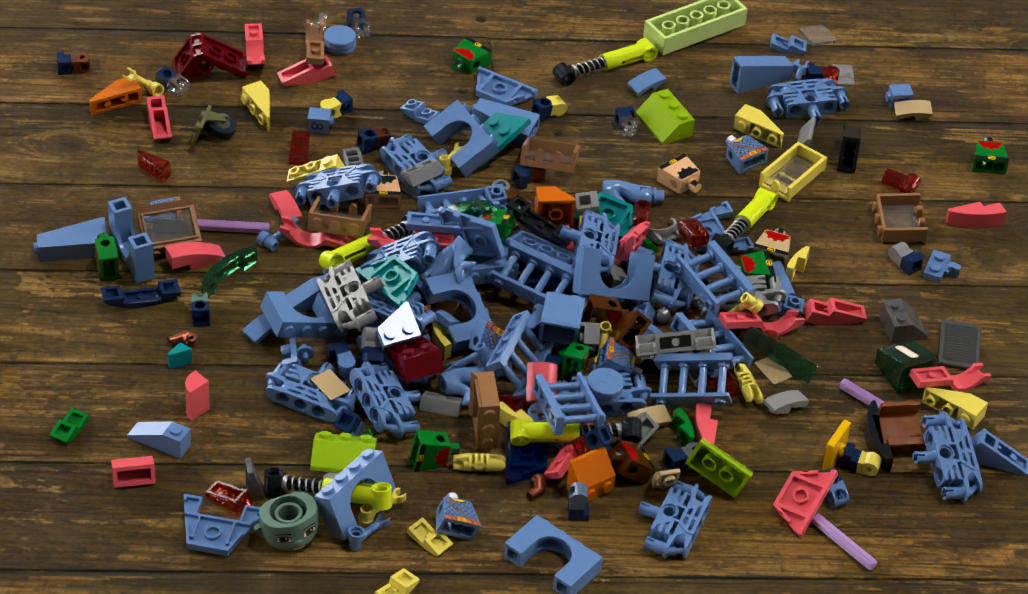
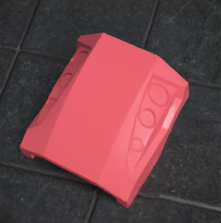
M645 221L638 224L618 241L614 259L615 264L620 265L622 261L627 263L630 252H636L643 245L641 241L646 238L650 222Z

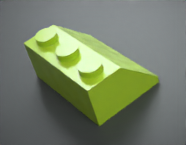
M668 89L652 93L636 111V116L661 145L693 136L695 119Z
M328 431L316 433L313 442L310 470L341 473L350 462L354 461L367 448L376 450L377 438H373L371 435L352 436L350 433L338 435L331 434Z
M702 437L685 462L689 467L734 498H736L753 475L750 469L704 437Z

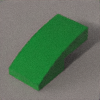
M71 407L65 418L58 420L49 437L68 444L90 419L89 414Z
M679 407L673 412L672 425L679 431L677 440L686 447L688 443L694 442V429L686 413Z

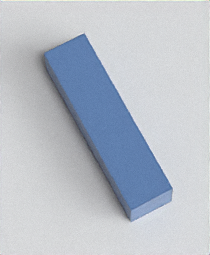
M781 261L772 262L775 271L774 282H776V276L780 277L782 289L786 291V294L794 296L795 292Z

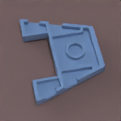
M724 201L721 203V206L717 208L714 206L703 215L699 213L683 221L682 228L695 251L707 252L708 242H711L714 234H723L725 231L719 219L733 217V210L728 201ZM749 236L738 238L734 242L731 253H752L754 245Z
M446 207L438 209L437 212L441 224L460 226L465 242L473 249V252L464 261L485 264L503 259L505 251L495 223Z
M184 494L187 549L229 556L259 521L260 507L245 505L240 520L200 514L203 497Z

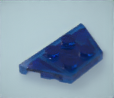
M510 422L507 423L506 485L531 478L534 474H544L547 470L548 442H530L525 446L511 444Z

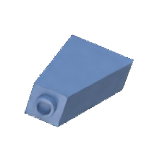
M734 56L729 84L737 94L788 81L792 79L794 65L786 56Z
M482 98L473 105L471 114L474 113L480 120L479 125L488 120L495 112L528 117L531 124L511 141L522 147L527 137L534 138L539 129L540 114Z
M105 217L38 234L37 243H33L34 254H38L39 262L96 257L95 239L98 234L106 233Z

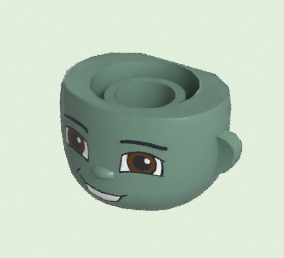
M293 492L266 501L260 507L259 524L254 526V530L258 536L264 537L274 548L284 551L299 550L314 539L318 531L321 512L311 495L305 492Z

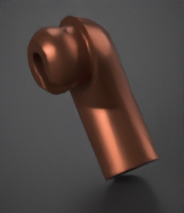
M183 331L167 337V341L170 346L178 343L192 346L196 344L197 336L194 333Z
M541 473L534 474L531 480H534V487L526 492L527 498L531 501L546 491V478Z

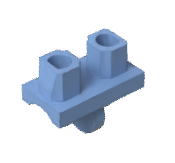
M289 337L290 344L281 346V352L284 357L282 365L286 363L291 368L292 364H297L303 367V361L307 362L313 357V348L306 344L299 346L296 344V337Z

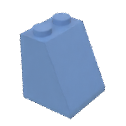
M547 291L539 329V341L547 343L553 341L555 344L570 346L572 342L577 343L585 298L577 295L570 296L555 291Z

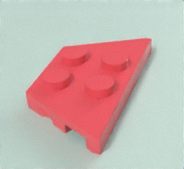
M833 469L831 472L819 473L818 470H810L808 472L792 471L774 501V509L799 538L803 537L837 478V470Z

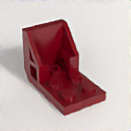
M203 33L191 34L172 59L173 68L176 72L175 81L181 84L207 76L214 66L244 79L248 75L244 51Z

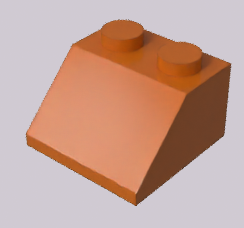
M555 186L536 187L534 211L558 227L563 223L564 225L569 224L570 228H573L575 197Z
M604 446L569 460L566 487L568 491L571 484L583 482L588 487V501H591L595 497L609 493L614 489L616 475Z

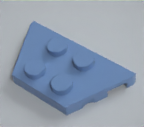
M481 66L478 67L475 96L512 106L536 97L538 94V89Z

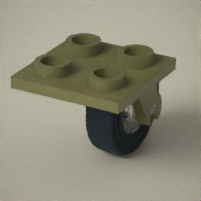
M208 105L206 111L202 110L198 118L201 122L197 121L192 131L196 134L192 133L188 143L191 145L188 152H192L200 134L212 135L219 139L232 137L237 129L235 118L223 110L210 111L212 106Z

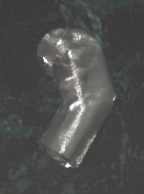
M320 13L318 22H311L310 25L320 26V20H324L323 30H325L328 14Z

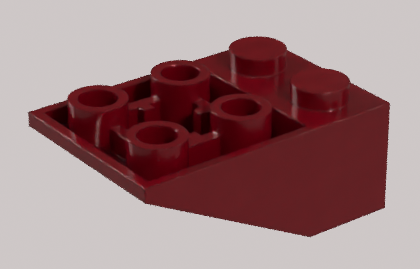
M422 335L418 339L383 348L399 376L407 382L444 371L440 348Z

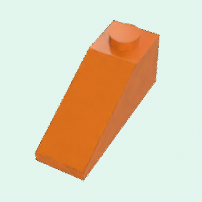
M125 78L116 80L89 100L91 116L142 102L140 85L133 80L129 81Z

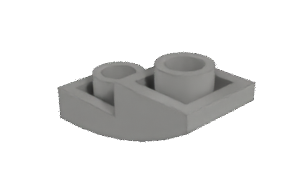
M790 390L764 399L763 404L769 408L771 413L779 415L789 414L791 407H807L809 400L799 390Z

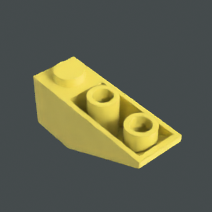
M262 81L243 86L242 103L250 109L251 114L257 117L259 123L267 131L270 130L269 89Z
M745 104L737 112L733 129L778 148L782 147L784 133L761 110Z
M338 154L327 156L323 159L289 169L287 183L299 184L304 182L305 177L311 173L345 167Z
M932 387L925 388L922 403L939 412H946L949 417L956 421L959 418L964 419L967 427L974 429L984 418L988 402L971 393Z

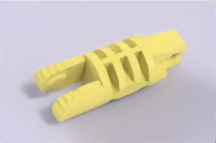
M738 363L734 369V374L746 402L750 403L754 400L756 404H762L764 398L752 373L745 364Z
M457 454L453 456V469L474 472L502 471L506 467V459L500 454Z

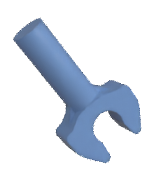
M800 59L794 61L793 65L796 74L793 81L801 80L803 73H806L809 61H806L805 65L799 64Z

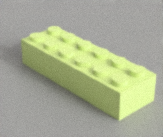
M700 0L645 20L643 37L648 38L662 55L745 25L747 8L739 0Z

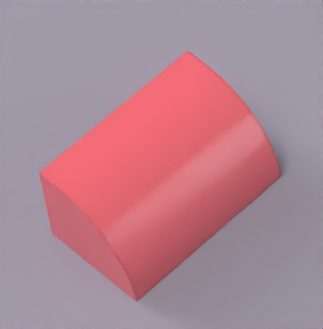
M527 362V402L531 404L538 402L533 393L535 374H543L546 382H549V384L557 383V364Z
M196 370L185 381L186 413L191 421L210 409L209 381Z
M153 456L111 460L114 488L156 483Z

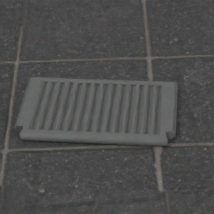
M942 319L938 365L968 369L973 363H979L981 327L976 326V324Z

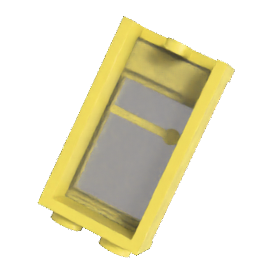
M797 142L761 172L759 187L776 193L779 198L789 202L795 194L821 172L825 171L827 157Z

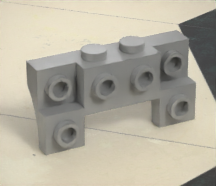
M714 328L635 336L637 356H641V360L652 359L654 354H673L672 352L679 351L681 354L692 353V350H700L701 353L713 352L712 348H716Z

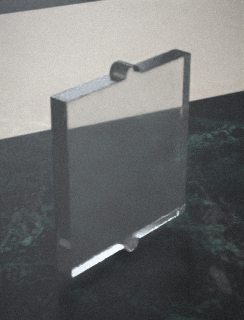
M823 25L798 28V32L803 36V39H806L812 46L837 43V39L831 34L832 32L828 31Z

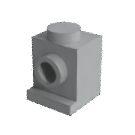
M597 191L575 194V212L578 213V217L583 215L585 209L600 214Z
M581 322L579 344L589 346L591 348L590 354L598 353L600 323Z

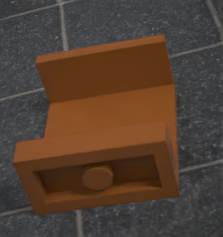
M886 401L880 404L879 425L883 444L890 445L892 454H909L915 451L923 452L926 450L917 413L921 405L920 401Z

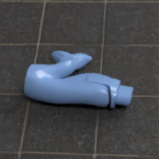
M605 180L602 184V193L624 201L622 198L624 197L638 205H655L656 202H664V190H656V187L653 190L651 186L637 185L619 180Z
M459 235L451 244L435 256L434 263L431 262V265L426 264L425 270L419 272L420 278L416 285L421 289L425 278L447 274L453 264L457 281L460 284L464 280L466 271H470L476 265V262L464 261L473 252V249Z
M481 364L445 371L438 376L439 389L444 395L463 396L462 406H469L470 387L467 385L471 384V372H487L488 369ZM497 369L494 371L496 381L499 380V377L505 376L502 370Z

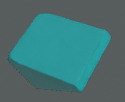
M179 343L168 353V366L170 369L192 362V349L182 343Z

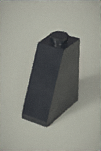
M843 125L837 171L855 173L861 141V128Z

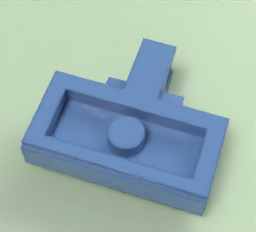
M933 249L922 277L938 283L941 282L943 275L958 278L961 265L951 262L950 254Z

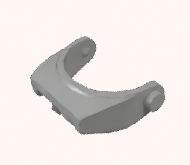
M669 218L671 227L665 229L649 228L646 236L659 245L663 244L666 238L671 241L679 239L680 235L676 219Z

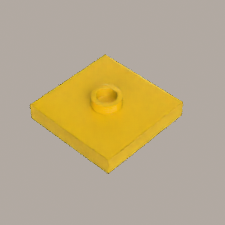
M847 420L842 421L827 443L822 471L834 468L843 455L847 445L851 422Z

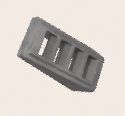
M359 147L342 149V162L345 167L364 164Z
M246 458L245 480L248 500L250 502L264 500L263 484L250 458Z

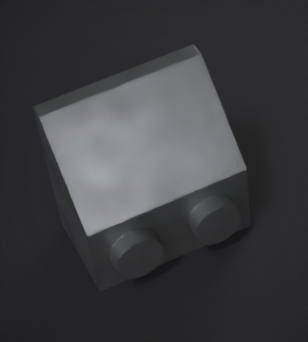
M901 298L882 301L879 318L891 343L928 339L924 326L913 307Z

